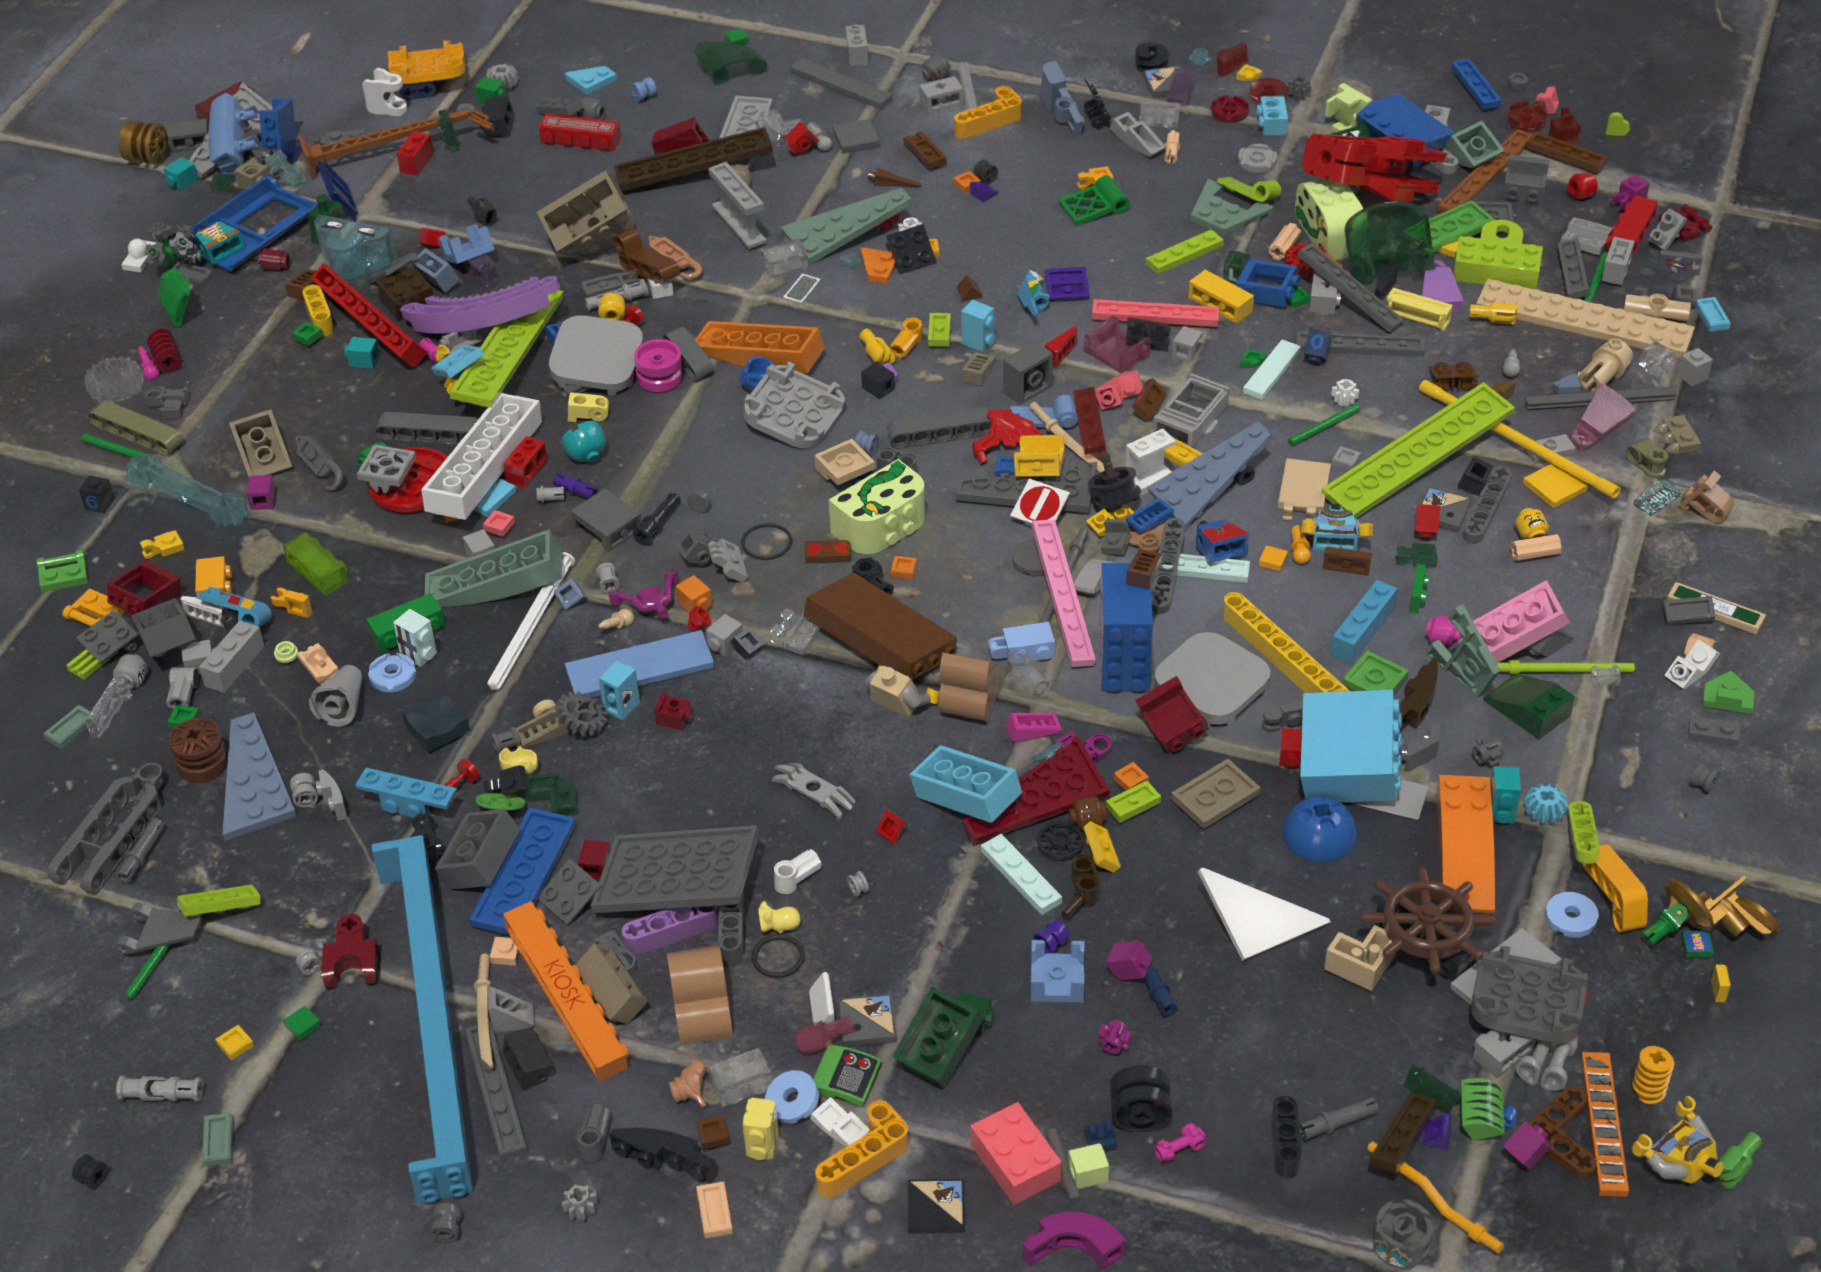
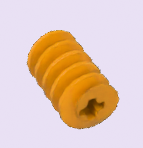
M1648 1046L1640 1052L1632 1086L1643 1103L1656 1104L1661 1102L1666 1096L1675 1062L1671 1054L1661 1047Z

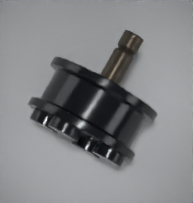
M1102 454L1101 459L1105 471L1096 474L1088 481V487L1094 492L1095 496L1093 498L1094 506L1116 511L1121 509L1122 505L1140 499L1141 488L1136 485L1134 480L1136 477L1135 469L1132 467L1113 468L1110 454Z

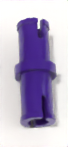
M560 472L556 474L557 476H554L553 485L563 486V489L568 490L572 495L578 494L590 499L598 493V487L586 484L580 478H571Z

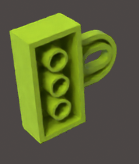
M1493 220L1483 226L1481 238L1459 237L1453 276L1455 281L1485 285L1487 279L1537 289L1543 246L1522 244L1523 230L1516 223L1508 220ZM1504 231L1508 233V237L1499 238L1496 236V233Z

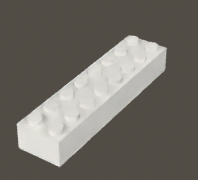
M501 393L493 407H488L421 489L425 512L466 520L504 471V461L526 436L531 437L542 423L540 400Z

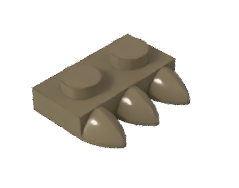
M1684 415L1663 418V422L1653 430L1655 433L1664 434L1659 439V442L1670 444L1666 447V452L1679 454L1697 451L1701 448L1702 443Z

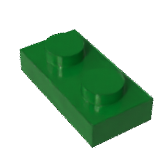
M1416 565L1409 611L1411 613L1419 614L1420 604L1425 605L1427 591L1422 589H1427L1429 575H1425L1426 565Z

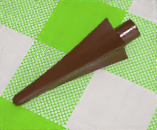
M879 167L876 172L869 171L867 179L875 180L874 186L921 187L919 182L900 177Z

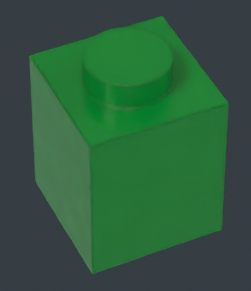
M483 77L475 86L477 103L485 104L486 98L507 94L504 81Z

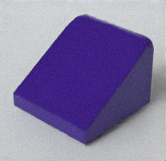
M970 182V194L983 202L998 194L997 190L986 183Z

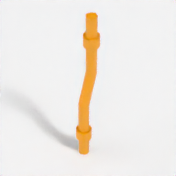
M1372 1141L1368 1145L1367 1150L1373 1153L1378 1144ZM1403 1162L1398 1172L1419 1185L1442 1216L1466 1231L1468 1237L1475 1242H1482L1496 1253L1502 1251L1504 1248L1502 1242L1487 1233L1488 1230L1479 1223L1474 1224L1452 1209L1427 1177Z

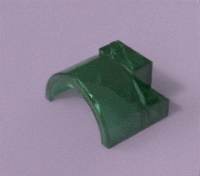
M1385 202L1366 207L1353 214L1347 220L1344 231L1351 276L1358 282L1373 280L1374 275H1379L1381 265L1383 264L1397 266L1398 271L1414 269V272L1435 269L1429 216L1421 206L1408 202ZM1409 242L1417 244L1418 248L1411 250ZM1368 250L1369 258L1361 257Z

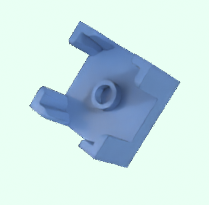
M475 224L466 227L470 242L461 244L458 237L449 239L447 235L438 237L445 261L460 263L495 250L487 226H483L480 229Z
M1032 940L1031 1002L1084 1003V941H1072L1071 954L1045 953V941Z

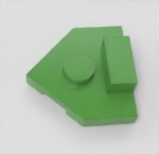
M1732 671L1705 683L1703 707L1752 714L1754 691Z

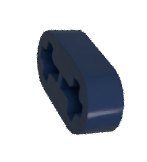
M434 81L403 84L399 89V94L405 100L428 98L435 94Z

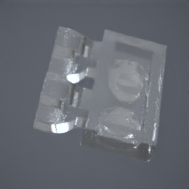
M785 608L781 614V618L784 619L781 626L775 624L771 629V633L774 634L771 638V643L777 645L783 643V648L805 655L822 627L806 618L804 611L801 615H798Z

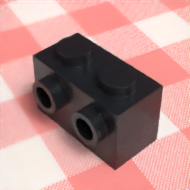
M508 95L486 98L485 104L482 107V113L489 116V122L493 124L494 131L480 126L481 130H484L486 137L509 134L514 110Z

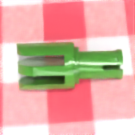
M1748 1132L1739 1145L1730 1146L1719 1158V1161L1723 1162V1170L1718 1178L1724 1188L1732 1189L1752 1166L1751 1157L1763 1143L1757 1134Z

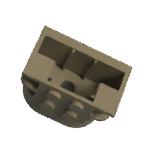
M606 170L537 212L558 253L562 252L565 255L574 253L590 255L615 247L614 236L634 226V218L617 182Z

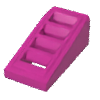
M1010 713L1006 724L1011 742L1058 734L1062 730L1055 713Z

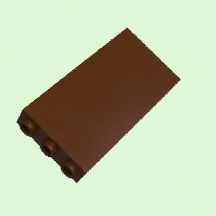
M855 573L806 597L804 610L806 618L879 665L891 667L895 671L908 676L911 680L940 665L943 652L953 655L956 653L958 637Z

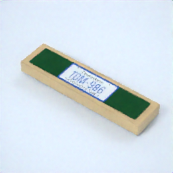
M1675 582L1667 596V600L1712 596L1715 620L1756 635L1766 617V614L1677 582Z

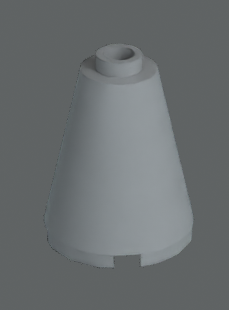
M345 665L312 692L309 700L310 710L318 720L322 718L328 722L327 725L337 727L347 725L352 721L358 707L362 684L361 671L355 666Z

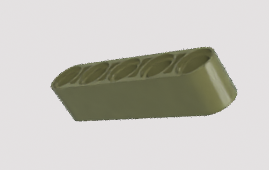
M106 400L102 401L88 413V419L95 427L165 456H168L183 443L181 433L175 428Z

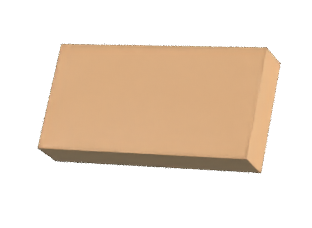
M724 1181L696 1186L705 1239L733 1234Z

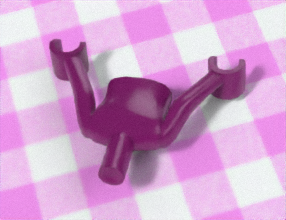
M673 568V573L663 572L665 579L664 593L657 586H651L641 590L637 597L622 593V589L618 588L617 593L608 592L610 603L618 605L626 600L642 612L650 613L656 611L661 618L667 617L668 611L665 606L672 601V585L679 581L677 569Z

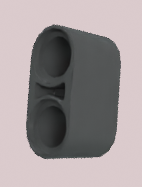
M882 447L877 451V471L899 459L917 473L916 456L892 447Z

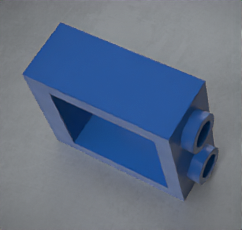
M1249 259L1236 286L1254 295L1255 303L1285 307L1288 300L1293 297L1294 288L1300 284V275H1298L1297 266ZM1257 279H1262L1283 283L1281 286H1275L1255 282L1257 281Z

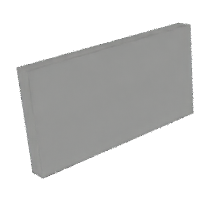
M1523 928L1491 951H1499L1500 946H1511L1509 955L1561 965L1562 961L1558 955ZM1480 961L1451 982L1450 989L1470 1005H1472Z

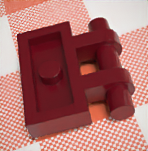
M1684 204L1681 207L1682 213L1677 209H1673V211L1687 219L1678 233L1680 234L1678 239L1683 243L1700 237L1701 230L1707 233L1712 230L1709 220L1704 216H1700L1694 207ZM1664 213L1659 214V219H1658L1659 222L1662 220L1661 217L1663 216Z

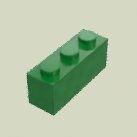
M431 593L366 619L370 636L381 652L398 646L393 622L409 609L429 619L432 631L445 626L443 611Z

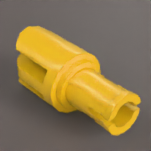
M1492 302L1489 306L1470 304L1469 318H1485L1490 323L1515 325L1518 304Z
M870 329L861 331L860 339L866 344V352L872 360L881 365L889 362L892 365L895 362V355L885 341L880 337H875Z

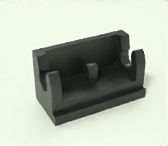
M533 1027L505 1034L503 1053L522 1090L524 1091L528 1087L546 1082L548 1080L546 1075L537 1076L551 1071L552 1063Z

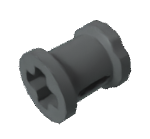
M514 726L510 727L509 731L497 735L495 733L491 734V741L497 755L504 748H518L521 746L518 732Z

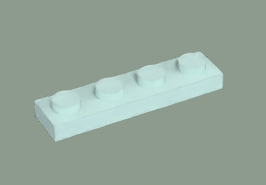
M1002 834L981 845V852L1041 915L1062 904V896Z

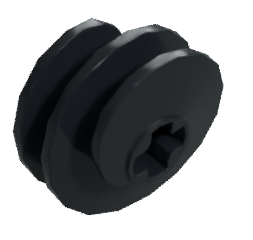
M1147 42L1139 44L1135 48V65L1138 70L1143 72L1144 70L1167 67L1169 52L1163 45Z

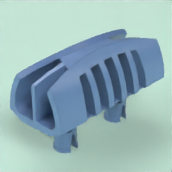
M228 93L217 97L211 103L209 119L211 163H217L223 176L235 175L234 170L244 164L245 150L259 148L257 145L259 141L255 135L244 139V121L259 117L257 115L259 113L257 107L252 106L243 109L235 97Z

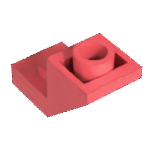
M1138 370L1116 376L1094 391L1101 410L1122 404L1123 398L1139 394L1143 384Z

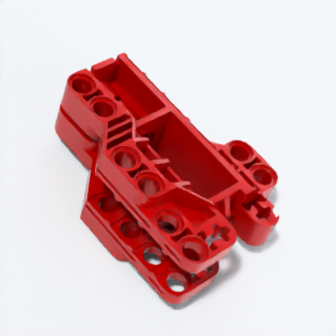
M1313 133L1306 142L1302 165L1305 174L1322 179H1328L1329 176V180L1333 182L1358 185L1377 197L1391 201L1412 202L1415 192L1438 193L1439 182L1405 175L1408 160L1413 162L1418 160L1422 162L1444 163L1447 153L1426 148V141L1416 138L1394 136L1368 138Z

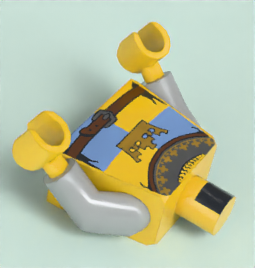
M1686 1096L1684 1099V1103L1688 1108H1685L1680 1101H1678L1675 1108L1679 1116L1687 1117L1689 1121L1682 1119L1653 1146L1651 1138L1644 1134L1640 1135L1632 1146L1633 1153L1639 1157L1645 1156L1647 1158L1646 1162L1652 1167V1170L1664 1179H1679L1688 1183H1695L1705 1173L1718 1177L1723 1170V1162L1717 1160V1144L1700 1116H1695L1693 1112L1695 1101L1690 1096Z

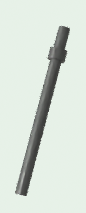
M1084 528L1080 529L1076 539L1072 541L1069 548L1070 553L1067 563L1070 573L1078 555L1082 554L1085 548L1084 542L1088 531ZM1051 596L1039 623L1049 622L1055 608Z

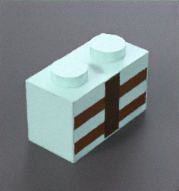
M409 609L393 622L400 653L409 656L416 665L423 666L437 654L429 619Z

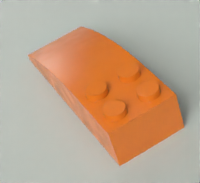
M708 321L695 339L707 356L745 367L751 357L757 356L772 360L776 366L787 365V362L795 363L794 370L803 374H807L825 349L819 328Z
M1439 775L1436 805L1441 883L1456 890L1464 882H1471L1473 889L1464 898L1470 904L1472 911L1476 913H1495L1494 833L1490 777Z

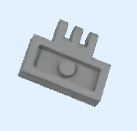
M722 538L718 542L711 541L708 543L712 562L723 567V572L729 579H735L743 583L748 575L739 546Z

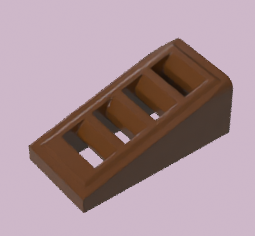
M306 269L288 281L285 285L287 296L304 300L302 290L306 286L317 285L311 279L316 271Z
M1139 549L1128 568L1126 584L1150 589L1162 559V553Z

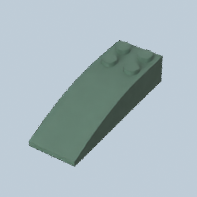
M550 529L426 573L425 595L431 593L440 607H452L498 600L533 590L562 579V548Z

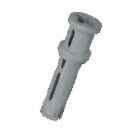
M642 278L639 282L630 285L627 283L623 284L617 290L585 298V304L588 311L599 308L601 297L608 293L619 294L626 302H631L634 298L649 296L645 280Z

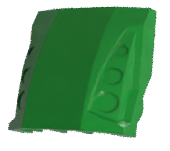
M171 268L161 275L157 293L172 324L175 327L181 328L190 295L189 278L184 277L180 269Z

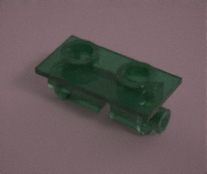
M1412 1064L1403 1086L1414 1093L1437 1099V1109L1444 1114L1448 1113L1450 1115L1453 1105L1457 1106L1462 1100V1096L1459 1094L1460 1091L1454 1090L1445 1083L1440 1082L1438 1078L1427 1072L1426 1068H1419Z

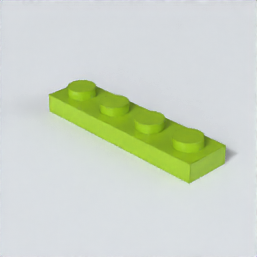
M1211 229L1147 257L1146 265L1159 275L1222 247L1224 239Z

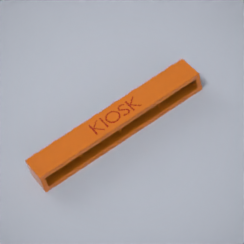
M532 901L504 913L505 929L597 1081H604L628 1069L627 1057H629V1052L623 1042L619 1043L616 1039L617 1033L612 1023H606L601 1005L593 1002V995L587 984L583 985L580 981L581 975L575 964L571 966L569 963V955L565 947H559L557 935L552 927L548 928L546 926V918L540 908L536 909Z

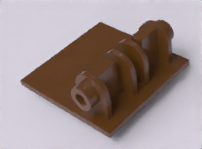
M1438 362L1435 363V366H1428L1432 374L1437 378V380H1433V384L1442 388V390H1449V378L1450 390H1454L1455 378L1457 390H1460V388L1462 390H1472L1473 387L1478 386V380L1474 379V377H1479V374L1468 362H1457L1456 365Z

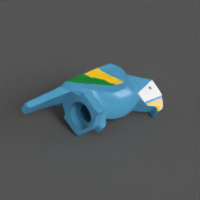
M1029 270L1017 294L1024 307H1028L1033 316L1036 317L1038 311L1042 312L1048 306L1050 296L1044 293L1041 286L1044 279L1036 272Z

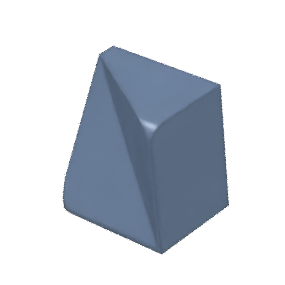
M1576 373L1552 384L1555 395L1580 393L1581 389Z
M570 578L553 591L565 610L588 598L577 579Z

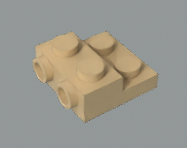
M853 439L814 455L815 469L826 480L832 479L837 485L875 469V461Z

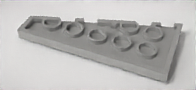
M243 83L239 87V91L234 94L235 99L243 109L256 106L258 112L261 110H272L270 104ZM259 117L244 121V139L253 135L257 139L261 138ZM208 133L201 146L196 149L189 160L195 164L197 175L201 179L218 168L217 163H211Z

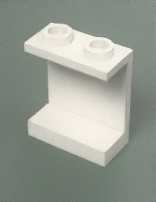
M1160 429L1126 445L1125 467L1135 469L1136 477L1134 480L1136 485L1141 488L1140 496L1148 493L1147 486L1171 473L1164 465V449L1175 445L1176 440L1164 429Z

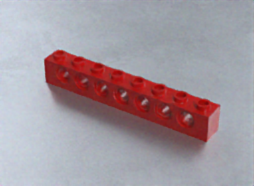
M324 262L312 275L311 279L413 368L428 353Z

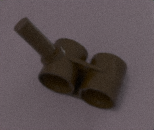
M1078 854L1072 859L1071 880L1076 892L1074 893V898L1061 911L1062 916L1065 918H1069L1079 906L1092 907L1098 902L1099 879L1094 859L1090 855Z

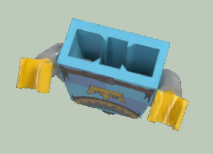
M1332 504L1329 506V509H1321L1318 517H1314L1312 520H1303L1301 533L1314 535L1313 550L1325 551L1327 546L1357 551L1358 538L1373 537V524L1360 523L1359 520L1354 518L1352 511L1342 510L1341 505Z

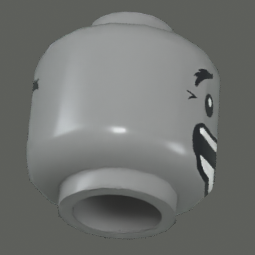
M127 654L120 658L113 671V677L117 685L123 689L138 688L148 674L149 668L141 656Z

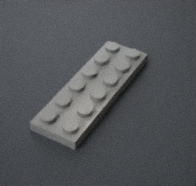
M735 96L719 138L765 127L773 107V99ZM754 157L746 161L733 162L729 165L732 167L739 164L750 170Z

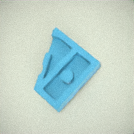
M601 66L566 72L565 80L588 95L616 81L617 74L608 67Z

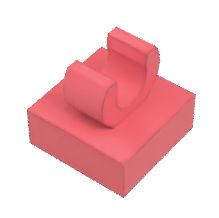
M1547 87L1545 94L1540 93L1536 97V101H1544V103H1539L1538 109H1546L1547 114H1555L1559 104L1555 87Z

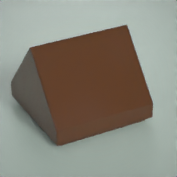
M968 275L957 285L962 301L982 297L977 282Z

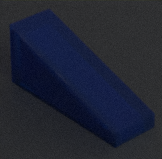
M294 140L280 150L283 164H295L302 153L299 140Z

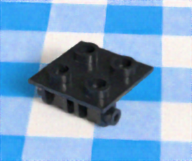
M1084 79L1093 96V99L1086 101L1083 106L1095 128H1102L1105 124L1111 127L1108 121L1111 119V116L1105 108L1100 95H1098L1093 84L1089 85L1087 80Z
M924 224L886 235L888 240L886 249L887 251L891 250L899 274L937 263Z
M1127 317L1126 339L1136 343L1146 342L1155 346H1168V336H1170L1171 331L1169 324Z

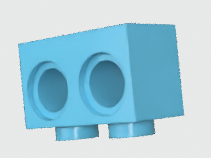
M1284 96L1261 97L1260 105H1257V117H1259L1258 124L1259 128H1262L1263 136L1287 135L1288 116Z

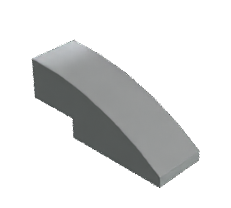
M1129 112L1113 119L1110 127L1111 131L1134 150L1152 157L1166 149V146L1144 121L1137 122Z

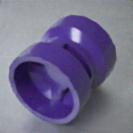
M1056 919L1051 920L1046 925V929H1041L1033 935V940L1045 941V953L1050 954L1056 951L1058 945H1063L1070 939L1067 928Z

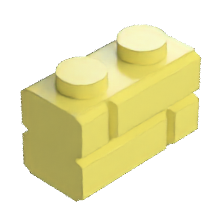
M748 1099L743 1119L745 1149L748 1157L756 1160H770L774 1157L779 1132L776 1102L773 1100Z

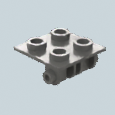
M113 610L77 636L76 639L101 664L122 647L126 651H135L137 648L135 638L139 634Z
M569 858L542 890L538 899L569 925L588 901L592 903L594 895L601 885Z

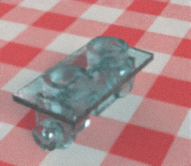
M273 148L272 153L274 154L272 156L268 154L264 158L265 164L275 173L282 168L284 171L279 176L288 185L294 187L298 183L296 178H303L301 175L302 170L294 163L290 165L286 161L288 157L281 150L276 151Z

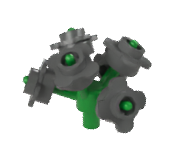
M158 222L152 226L153 228L148 229V233H152L154 239L158 240L156 244H148L145 247L149 264L163 262L165 268H171L172 262L176 261L178 257L188 258L189 264H195L199 267V262L203 261V252L197 247V244L192 248L193 243L191 240L197 237L193 234L195 230L190 225L184 224L182 227L177 224L179 229L176 232L172 231V226H167L164 222Z

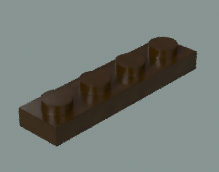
M1411 1092L1371 1154L1370 1165L1397 1173L1435 1112L1437 1099Z

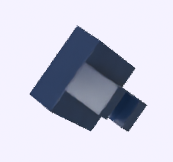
M1110 1120L1084 1125L1087 1146L1101 1144L1104 1152L1117 1150V1141Z

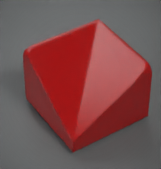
M422 227L420 228L419 243L440 246L438 237L446 235V232Z

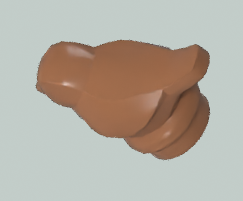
M691 1059L690 1066L681 1072L680 1077H675L673 1081L668 1083L676 1103L680 1101L685 1102L690 1098L696 1101L702 1109L706 1107V1103L701 1097L702 1078L705 1074V1065L702 1061Z

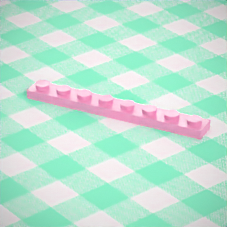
M1055 520L1033 521L1031 528L1071 667L1094 666L1096 661L1056 522Z

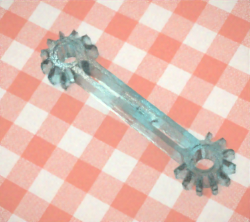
M147 452L144 455L138 454V457H132L130 462L126 463L127 479L135 487L141 486L144 489L146 486H152L208 512L210 518L216 522L217 526L222 524L225 527L229 524L235 525L236 522H243V517L247 516L246 500L238 492L232 493L229 490L227 493H222L171 470L163 465V462L156 454L149 455Z

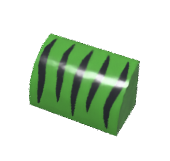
M1472 1078L1461 1080L1462 1126L1472 1141L1504 1135L1503 1089L1497 1083L1488 1079Z

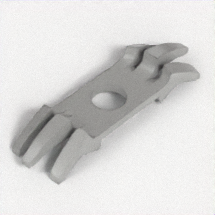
M789 763L775 767V770L785 774L775 775L772 779L773 782L782 783L790 790L795 789L818 802L820 807L829 809L838 819L842 817V813L834 802L842 805L849 811L853 809L851 805L856 803L854 798L841 786L836 787L804 769L802 764ZM810 783H818L821 786L817 791H809L806 788Z

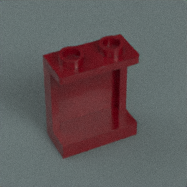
M1177 676L1135 700L1139 712L1167 754L1180 750L1187 742L1202 737L1209 730L1205 717L1201 716Z

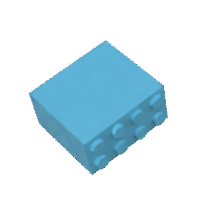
M1393 690L1303 693L1300 777L1305 799L1313 796H1325L1339 802L1397 801V791H1401L1399 770L1402 769L1401 755H1399V749H1402V736L1400 734L1402 714L1400 713L1399 699L1394 698Z

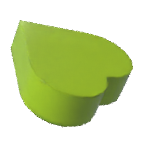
M1614 112L1610 114L1605 130L1606 135H1627L1630 131L1629 122L1623 119L1621 113Z

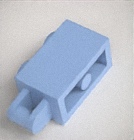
M1049 622L1003 628V636L994 637L988 641L991 657L993 659L1007 658L1008 665L1055 658V640Z

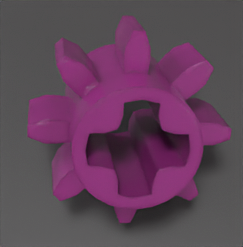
M1112 1020L1108 1026L1105 1024L1101 1025L1098 1033V1042L1101 1043L1104 1051L1118 1054L1121 1048L1128 1050L1132 1032L1128 1031L1125 1023Z

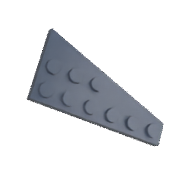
M254 712L232 719L230 723L222 834L224 841L296 817L295 809Z

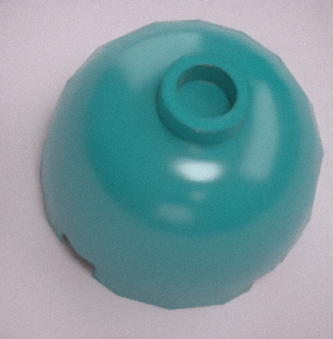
M597 421L580 423L577 425L579 429L574 432L570 429L562 437L561 444L565 452L577 462H594L598 460L606 446L604 431Z

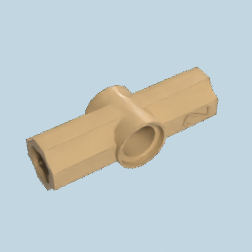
M1626 294L1624 303L1625 312L1680 321H1688L1691 303L1668 300L1662 294H1653L1650 297Z

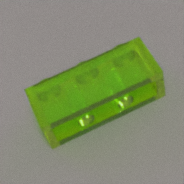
M306 532L283 545L286 561L325 596L348 583L346 576L347 567L343 561H338L329 549L325 550L316 538L310 537Z

